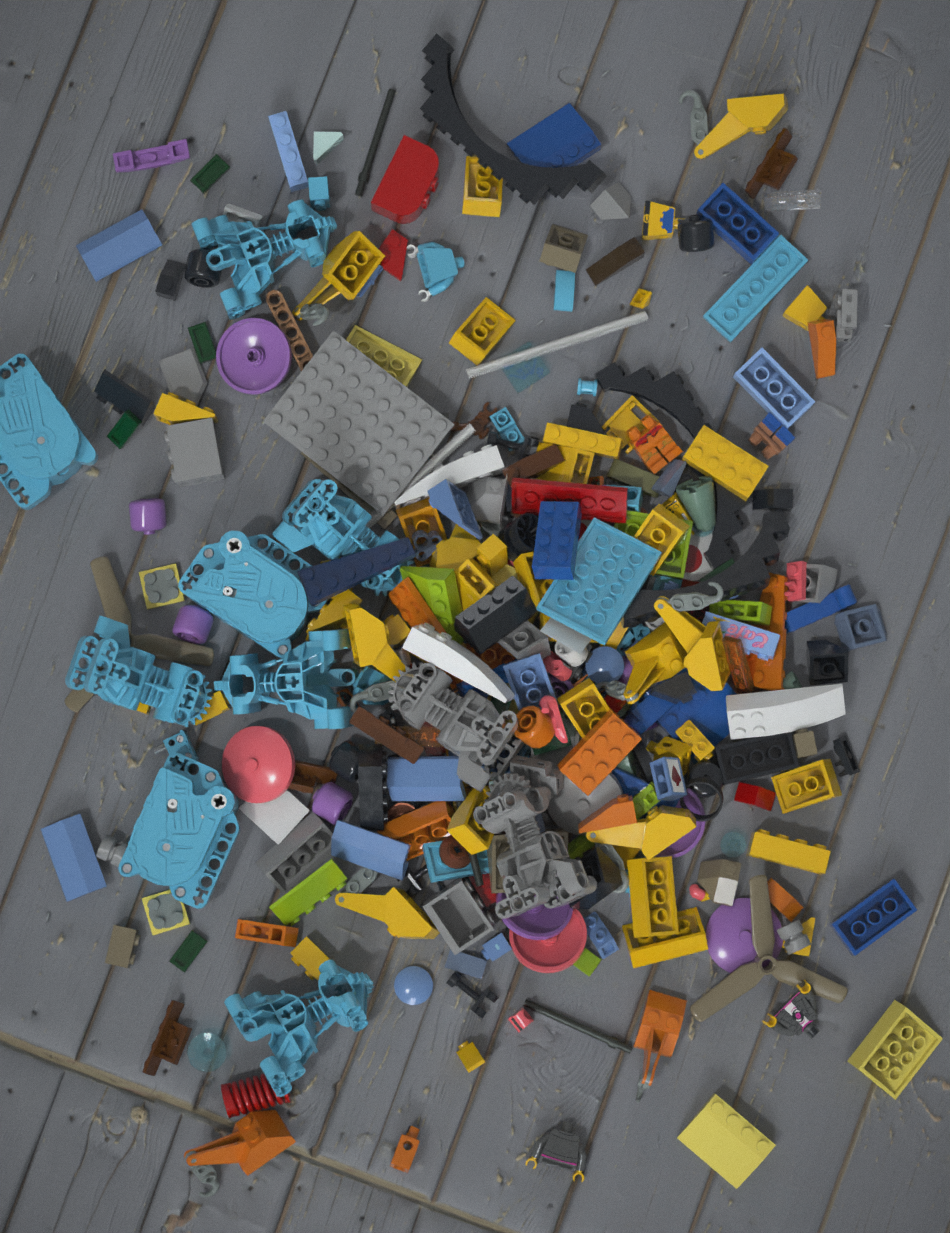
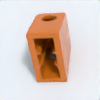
M409 1126L406 1135H401L390 1167L405 1173L409 1172L420 1143L417 1140L420 1129ZM404 1145H411L410 1150H405Z

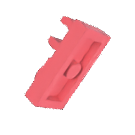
M807 562L787 563L786 577L788 582H785V585L788 586V592H785L784 595L787 596V601L789 602L806 600Z

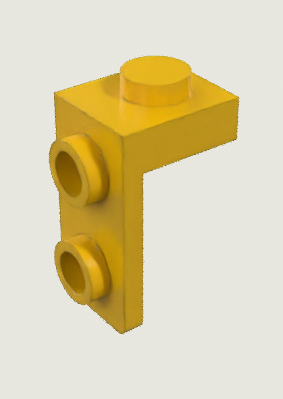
M221 691L214 693L212 699L206 702L211 706L204 707L207 714H200L202 720L195 718L194 725L197 726L230 710L228 706L230 703L225 694H222Z
M690 720L686 721L676 730L677 736L684 743L692 746L691 751L695 754L694 758L698 762L708 761L714 756L712 752L715 747Z

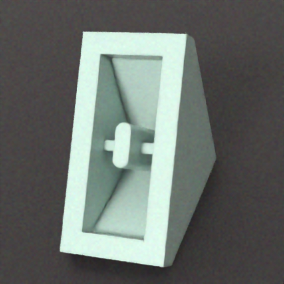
M314 131L313 159L316 165L344 140L341 132Z

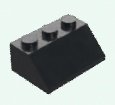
M104 369L94 390L95 394L98 395L96 399L103 404L108 402L113 406L112 409L120 415L130 410L142 422L141 425L143 426L156 408L154 403Z
M595 847L580 859L586 875L595 878L597 888L593 893L569 903L570 908L589 910L623 885L619 867L599 847Z

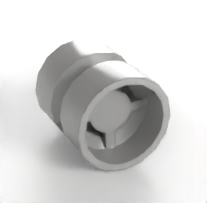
M106 834L100 844L96 857L104 861L110 860L111 864L119 867L128 844L122 841L117 843V839Z
M799 919L777 929L780 939L785 940L784 947L788 955L811 944L807 934L802 933L804 928Z

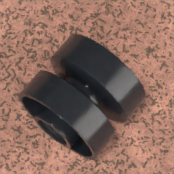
M524 513L499 531L498 538L507 546V556L510 561L514 562L523 553L534 552L539 518L535 514Z

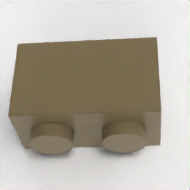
M807 728L796 730L794 735H792L797 759L818 754L813 731L808 732Z
M114 925L105 963L124 968H130V965H134L136 954L133 952L134 947L139 945L141 936L138 934L139 930Z

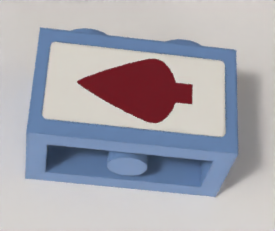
M662 757L650 762L658 800L674 801L687 795L679 758Z

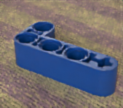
M850 584L828 594L820 603H807L787 612V620H785L787 634L855 605L858 601Z

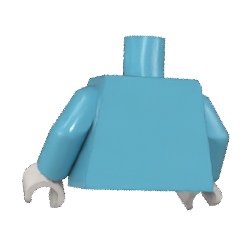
M428 242L419 244L418 247L414 245L407 246V250L414 249L413 253L407 255L410 258L417 256L425 288H429L428 291H419L418 295L422 293L427 294V297L421 300L422 302H427L431 295L435 296L445 291L458 274L457 269L464 267L463 257L454 258L450 248H445L438 243Z

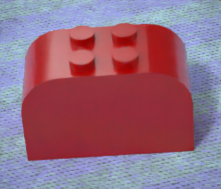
M404 135L371 201L372 211L400 224H408L415 221L422 213V210L428 208L431 201L430 194L431 192L435 193L439 185V159L436 152L431 147Z

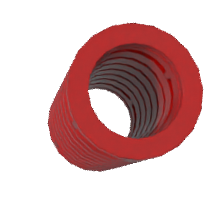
M264 1073L260 1075L261 1084L258 1076H253L254 1087L251 1078L247 1077V1090L244 1080L240 1079L238 1081L240 1092L236 1081L221 1084L222 1097L229 1118L240 1116L241 1113L245 1115L248 1111L254 1112L255 1109L257 1111L262 1110V1108L267 1109L270 1105L275 1107L277 1102L279 1105L284 1104V1102L290 1103V1092L282 1097H277L270 1083L268 1085Z

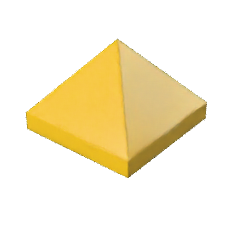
M639 288L630 305L641 309L647 307L650 303L652 292Z

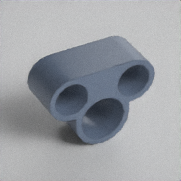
M417 530L413 533L412 542L415 546L414 550L417 560H427L437 549L436 545L442 540L437 531L427 533L423 530ZM418 538H426V541L424 543H416Z

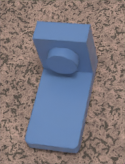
M596 912L583 918L587 928V935L602 959L619 950L614 938Z

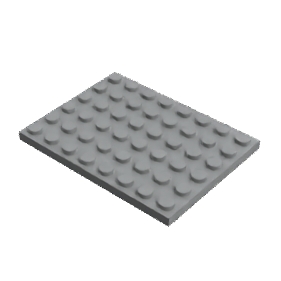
M334 330L263 420L274 431L382 515L387 513L455 425Z

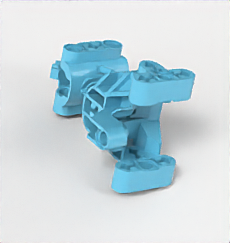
M297 200L287 206L289 214L285 223L272 224L267 227L254 228L251 221H247V223L229 222L227 215H221L211 220L201 218L194 221L191 225L201 249H211L217 244L219 248L210 251L206 256L209 268L214 271H220L235 265L234 271L231 274L235 287L220 293L229 319H237L243 316L246 310L260 305L262 301L259 295L263 293L270 283L274 282L273 274L284 265L287 266L297 257L305 261L308 260L311 267L322 265L327 256L330 233L337 229L335 219L330 216L322 217L304 203V200ZM314 226L317 236L305 240L300 238L292 239L297 237L298 232ZM285 229V232L282 234L279 232L277 236L273 234L272 238H268L261 230ZM292 250L294 253L275 269L276 256L280 255L282 257L283 253L289 254L288 251ZM213 257L221 259L216 265L210 263Z
M311 479L282 513L283 521L272 533L291 552H296L313 545L330 560L400 540L387 530L381 537L376 535L366 526L372 519V516L353 499L335 495L337 484L328 479ZM330 484L331 492H325L326 485ZM304 496L307 497L304 500V502L300 505V499ZM288 513H294L292 520L289 521ZM408 560L371 578L370 583L367 580L359 585L374 589L376 596H379L380 591H382L383 596H386L388 590L389 592L392 591L402 581L400 567L409 566L414 562Z
M99 615L94 633L99 634V637L104 639L98 641L93 636H82L79 639L65 678L68 688L74 690L84 688L89 693L97 694L104 701L137 711L139 702L156 708L153 718L164 722L181 724L184 727H188V721L194 725L195 718L202 720L201 713L207 714L204 707L211 706L206 702L212 699V697L207 696V693L211 692L212 689H206L209 682H203L205 675H202L199 671L192 670L190 667L171 662L169 671L153 666L155 655L130 647L128 625ZM89 642L92 646L88 647L85 643ZM81 658L86 660V665L83 668H80L78 664ZM97 666H101L103 670L99 671ZM76 670H77V671H82L83 673H82V674H79V673H76L75 671H76ZM73 678H77V680H79V683L75 684L74 682H72Z
M348 629L310 631L308 642H304L293 650L287 651L284 658L274 659L266 663L258 662V653L229 656V665L222 680L214 681V690L223 691L233 708V714L261 711V702L263 701L276 705H286L289 712L297 713L310 720L314 719V729L352 727L354 725L349 721L354 713L351 711L350 706L337 707V697L339 695L331 687L353 685L359 676V672L354 668L330 669L332 664L337 661V659H334V650L351 648ZM283 661L277 672L269 671V667ZM347 672H350L352 674L351 682H348L346 680L345 676ZM243 674L246 677H253L254 691L243 693ZM270 692H277L284 702L268 697Z
M330 959L319 966L321 973L318 980L319 990L305 993V995L300 997L286 994L284 990L280 991L281 994L265 996L260 991H257L243 999L239 994H233L224 1001L226 1008L245 1040L253 1042L271 1034L268 1045L275 1056H269L262 1060L260 1067L277 1097L288 1094L292 1090L290 1083L300 1078L306 1072L303 1065L313 1051L315 1054L318 1052L316 1048L318 1036L335 1021L345 1027L351 1026L354 1032L360 1031L368 1025L367 998L374 986L367 973L361 972L359 974L356 972L353 974L336 965L335 961ZM314 997L315 1002L311 1003L309 998ZM300 999H308L309 1005L305 1006ZM325 1018L327 1022L317 1033L315 1023L319 1021L320 1025H322L321 1019Z

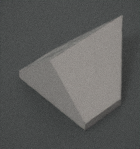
M618 182L605 189L590 207L601 220L629 218L631 196Z

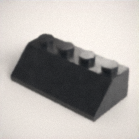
M511 576L455 617L454 631L481 655L537 614V609L527 589L514 576Z

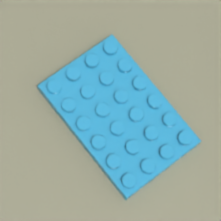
M594 517L578 542L574 580H553L537 605V611L605 646L660 559L662 552Z

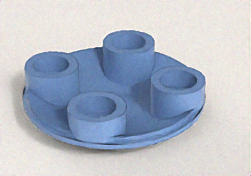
M607 646L598 647L592 651L593 655L588 663H586V672L590 679L597 684L603 681H617L624 671V660L621 654L614 648Z
M410 966L398 973L395 978L394 989L397 997L402 1002L409 1005H418L430 997L433 982L425 969L418 966Z

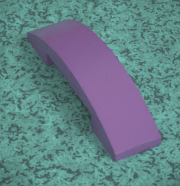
M187 139L168 142V145L133 152L128 150L113 153L116 173L174 164L189 159L190 154Z

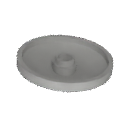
M611 772L589 796L563 774L564 788L557 795L554 794L549 801L547 810L550 817L559 827L572 834L586 836L587 832L579 833L578 824L610 800L617 798L618 795H622L623 791L619 781Z

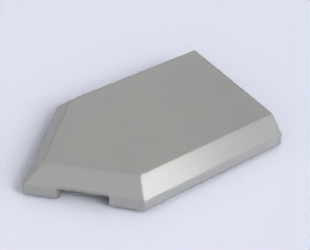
M192 348L160 360L159 364L170 393L179 396L178 399L185 402L187 399L195 402L196 406H198L208 383L195 349Z

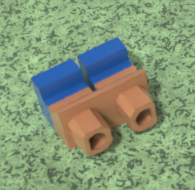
M770 412L754 428L753 434L748 440L754 447L761 441L767 446L761 452L767 460L775 454H780L795 439L784 426L781 427L782 424Z

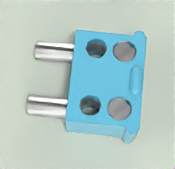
M180 730V733L163 740L164 744L154 748L155 754L167 750L169 755L176 752L193 760H199L185 730ZM172 740L175 741V744L173 746L171 745ZM177 757L176 759L173 758L171 761L174 763L173 767H175L176 764L180 766L186 765L183 762H179V757Z

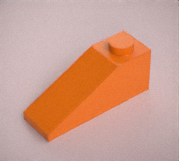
M821 319L807 322L816 379L835 375L836 333L834 320Z
M622 794L610 800L578 824L579 833L637 823L632 795Z
M238 919L235 938L296 947L299 928Z

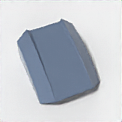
M876 604L836 614L834 624L836 625L842 648L851 651L887 641V633L881 612Z

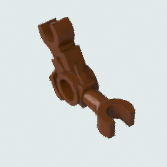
M486 402L483 406V412L480 411L468 423L452 422L455 425L450 432L461 431L470 423L476 430L472 434L479 436L480 440L484 439L490 429L487 427L484 430V427L491 421L489 416L496 413L497 408L492 412L487 411L489 402Z

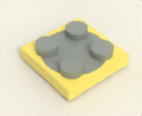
M177 564L139 572L147 610L185 601L184 595L178 587L180 577Z
M171 890L142 898L153 936L190 924L184 903L176 900L172 896Z

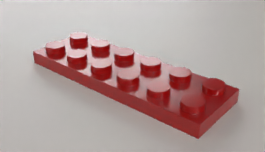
M524 478L512 479V513H532L539 516L541 501L579 502L582 520H593L595 517L604 522L626 523L628 488Z

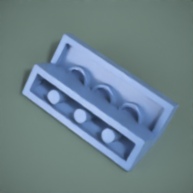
M141 209L79 243L76 247L97 282L162 246V243Z
M420 756L415 764H412L403 757H388L387 788L391 800L464 801L467 795L462 780L457 776L459 756Z
M81 814L40 829L66 902L107 887Z
M337 820L331 838V855L403 881L409 864L406 859L411 845L354 824Z

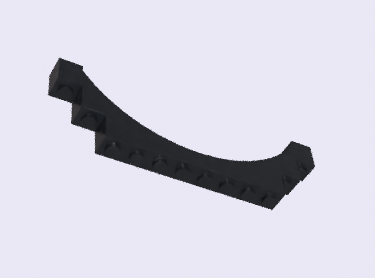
M436 33L422 50L426 55L424 59L432 65L421 79L425 84L423 88L431 94L420 107L424 113L422 116L428 122L434 121L438 124L436 128L441 133L445 134L447 132L450 134V140L457 146L459 144L465 147L463 151L471 158L475 155L479 159L477 162L483 168L489 167L493 170L491 174L500 181L502 178L506 181L505 186L512 192L518 191L520 193L518 197L526 204L530 201L535 205L546 191L555 198L559 196L564 199L575 185L584 192L588 190L593 193L606 178V174L590 160L586 164L572 167L551 168L528 165L498 153L474 133L459 108L453 89L451 54L454 49Z
M615 362L595 373V379L604 393L608 390L622 392L655 404L674 417L690 433L693 439L696 438L703 425L713 430L712 426L703 420L704 414L700 407H695L692 402L694 397L691 392L684 389L682 377L679 374L676 375L674 371L656 382H653L655 378L652 372L646 370L645 367L624 378L626 374L621 365L617 366ZM713 481L716 497V524L709 548L703 554L712 571L734 558L732 555L734 554L733 548L729 543L726 544L725 541L743 531L742 526L744 523L739 515L735 516V513L752 504V498L754 497L751 493L748 500L745 501Z
M778 509L764 513L763 526L754 543L739 560L722 573L698 584L678 589H640L620 621L622 627L634 628L640 623H650L661 618L654 608V603L660 596L671 599L675 594L694 592L708 596L717 595V589L714 586H710L709 582H716L722 586L724 595L720 601H726L736 595L743 596L750 591L765 589L770 581V575L766 566L774 565L778 562L780 556L776 541H782L788 537L790 530L783 510Z

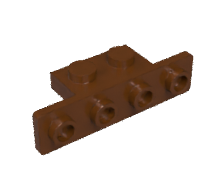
M783 128L776 136L774 144L766 153V157L757 167L753 178L747 183L745 191L751 199H755L763 184L779 191L797 162L798 158L795 155L784 151L792 139L788 129Z
M361 706L357 708L349 721L352 725L412 764L416 763L424 750V747L405 736L407 732L399 727H391L389 725L390 721L382 716L378 718Z
M295 760V772L288 789L313 794L316 783H336L337 774L330 767Z
M172 1000L168 1005L164 1020L159 1026L157 1037L152 1043L150 1054L144 1063L143 1073L155 1076L162 1059L178 1065L192 1031V1028L177 1022L184 1003Z

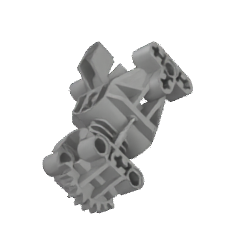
M421 662L419 667L413 663L412 669H409L406 665V672L399 670L400 677L393 676L396 683H390L389 685L394 690L388 691V694L393 696L388 699L390 703H394L391 706L392 710L399 709L405 722L415 729L420 730L426 721L441 731L436 740L446 749L459 756L457 768L459 779L481 792L489 779H498L499 775H504L510 766V762L524 745V742L521 740H512V736L516 737L514 732L518 727V719L514 712L504 711L499 714L491 701L470 689L464 698L460 697L448 689L453 680L444 671L436 668L431 663L423 664ZM427 670H433V671H434V672L428 673L427 675L425 674V672H426ZM512 719L513 723H507L506 725L505 720ZM504 750L510 752L507 758H501L500 753ZM491 768H493V769L497 768L498 772H497V773H496V772H493V773L491 774L490 769H491Z
M507 773L499 775L498 779H493L494 784L489 785L491 791L486 792L489 796L488 799L484 800L483 806L475 808L473 815L475 821L482 824L483 828L494 834L505 831V837L508 839L507 843L510 844L509 850L501 853L496 860L507 896L506 899L497 903L495 907L497 916L501 919L515 917L542 904L549 909L561 907L593 893L597 888L595 878L586 875L581 860L570 859L563 838L552 831L540 833L541 829L538 828V821L535 820V817L548 808L551 799L549 788L545 786L532 788L529 785L530 779L524 780V775L518 776V773Z

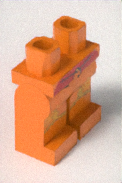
M646 415L640 420L645 427L642 431L639 432L636 426H632L626 433L630 439L628 442L648 471L655 474L668 464L666 461L671 462L683 451L669 436L660 422L654 420L650 415Z

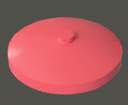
M266 726L247 727L237 732L227 743L222 756V773L227 786L238 798L250 803L270 802L280 797L293 780L295 772L294 753L287 739L277 730Z
M573 908L570 921L558 935L545 940H531L521 937L509 929L510 945L516 958L527 968L541 973H555L569 968L580 958L587 942V928L581 913Z

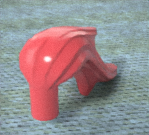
M549 695L542 697L539 701L541 712L547 713L552 719L555 736L562 743H567L568 738L556 699Z

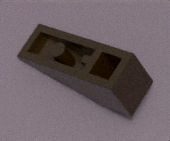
M633 237L585 271L594 285L597 286L644 258L645 252L636 237Z

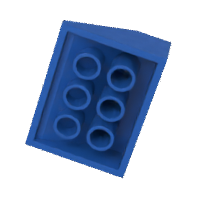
M570 103L507 143V146L518 162L551 168L576 166L601 150L600 141Z
M727 682L723 690L710 691L701 683H698L656 722L670 738L683 742L675 732L686 721L690 720L715 747L730 733L726 696L737 694ZM691 751L690 760L695 764L698 761L694 758L695 754Z

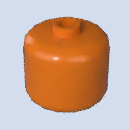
M527 706L517 712L518 727L514 734L519 740L532 748L544 747L552 740L555 730L552 719L547 713H542L541 709L536 706Z

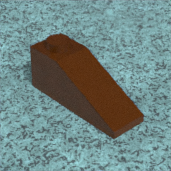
M557 444L515 462L502 470L505 477L507 475L508 483L512 487L513 478L536 479L563 463L565 459Z

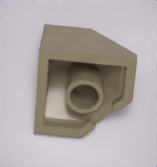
M725 859L700 863L697 882L705 889L713 903L732 907L741 863Z

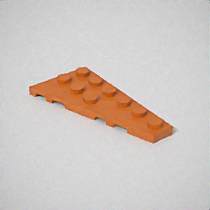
M769 573V585L763 589L759 602L772 606L770 625L751 624V626L779 634L780 640L773 660H761L757 658L758 655L750 653V655L741 654L742 657L740 658L744 663L742 665L738 664L733 681L767 691L785 690L783 688V678H785L783 665L784 659H786L785 620H787V612H785V602L787 601V596L784 593L788 592V586L785 585V582H788V578ZM741 672L747 674V676H742V677H741V675H742Z

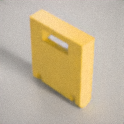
M633 395L602 425L603 431L607 427L610 428L606 432L608 436L622 439V449L626 445L629 446L625 451L626 454L633 450V447L628 442L630 439L626 431L632 426H636L639 432L645 428L640 419L631 411L635 406L645 415H650L654 420L660 422Z

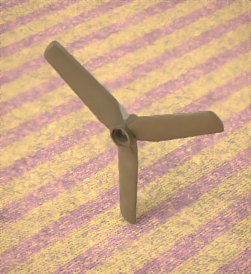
M98 557L90 562L105 616L128 625L129 637L132 640L130 647L155 655L156 659L203 666L212 665L214 660V650L212 648L154 634L136 636L132 633V617L108 557ZM97 666L99 671L103 670L101 666ZM84 688L81 690L73 689L64 702L70 710L78 712L94 694L87 692Z
M757 875L750 878L752 944L757 955L754 961L738 967L691 1005L690 1011L697 1021L703 1022L754 988L764 975L770 974L780 982L796 987L797 984L803 987L805 985L803 980L805 979L810 984L814 995L841 1003L848 992L846 987L792 961L778 960L772 956L775 936L767 877L765 875ZM766 959H769V965L766 967H762V962Z

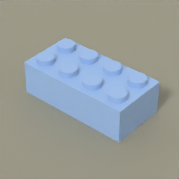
M763 348L757 351L733 376L767 413L770 412L782 424L781 427L784 426L787 430L815 403L809 394Z

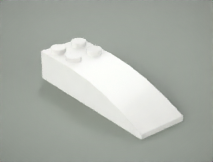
M492 444L486 445L481 448L482 451L476 453L474 451L464 453L462 458L429 474L394 502L395 508L399 509L429 498L427 491L445 479L458 488H462L475 481L503 473L504 464L497 445L493 447Z
M428 623L412 627L402 647L403 649L504 703L515 698L516 695L486 663L471 651L452 640L451 635L435 631V627Z
M842 684L726 696L731 739L788 733L846 715Z

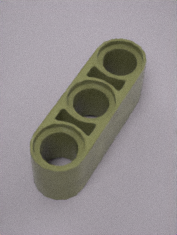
M613 460L606 476L607 478L624 486L642 487V493L658 498L659 494L651 489L659 479V476L623 461Z

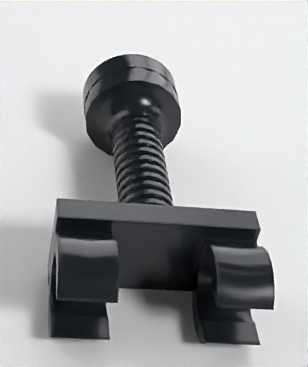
M490 431L486 445L492 444V447L500 445L513 450H519V461L530 456L524 454L526 445L538 447L540 439L525 434L523 444H518L513 441L503 440L498 437V433Z
M424 865L414 874L407 867L404 878L407 876L414 885L406 891L409 897H412L424 888L418 879L428 873L427 865Z
M456 971L446 982L450 987L458 986L459 989L472 997L473 1000L475 999V1003L470 1010L482 1019L486 1012L478 1005L486 996L493 1003L499 998L487 988L481 995H478L477 992L461 980V975Z

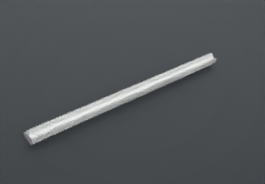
M641 311V313L601 324V326L592 327V329L583 330V332L574 333V335L565 336L559 340L556 339L552 342L543 343V345L534 346V348L525 349V351L516 352V354L514 353L491 362L482 363V365L473 366V368L466 369V373L469 379L472 376L475 378V376L477 377L481 373L484 375V373L486 374L490 370L493 372V370L495 371L499 367L502 369V367L504 368L508 364L511 366L514 363L515 365L517 361L520 363L523 360L524 362L526 358L529 360L532 357L533 359L535 355L540 356L541 354L542 356V353L543 355L546 352L549 353V351L551 353V350L552 352L555 349L558 350V348L560 350V347L561 349L564 346L567 347V345L569 347V344L570 346L573 343L578 344V341L580 343L584 339L587 341L590 338L591 340L593 336L596 338L599 335L600 337V334L601 336L602 334H607V332L609 334V331L610 333L613 330L616 331V329L618 331V328L619 330L622 327L625 328V326L627 328V325L628 327L631 324L636 325V322L638 324L642 320L645 322L648 316L645 311Z
M470 423L461 430L462 432L452 438L453 440L449 441L444 448L440 449L439 453L435 454L430 461L423 465L400 496L425 478L428 473L430 474L437 465L441 464L440 462H443L446 457L450 456L451 452L453 453L460 444L462 445L465 439L467 440L469 436L473 435L474 431L476 432ZM376 509L373 511L374 513H371L372 519L366 524L369 529L377 520L379 521L383 517Z

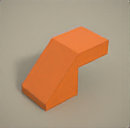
M770 878L767 881L770 904L792 922L804 907L775 880Z

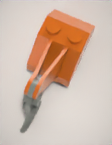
M653 990L648 991L633 1045L635 1048L644 1050L643 1073L640 1075L637 1084V1103L640 1102L643 1091L649 1089L652 1085L660 1056L672 1057L682 1026L687 1000ZM651 1052L658 1054L652 1072L648 1071Z
M276 1110L254 1111L236 1122L231 1134L186 1151L184 1158L187 1164L191 1166L192 1172L202 1183L212 1185L210 1191L206 1193L199 1192L201 1197L206 1198L217 1193L220 1186L217 1180V1172L211 1165L239 1163L245 1174L249 1176L296 1141Z

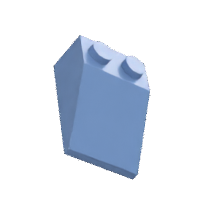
M447 479L427 491L430 497L429 503L434 509H438L444 516H447L479 540L483 538L464 491Z
M540 653L503 665L510 688L516 695L514 699L519 711L527 706H536L541 709L539 701L547 695L554 697L558 704L556 693Z

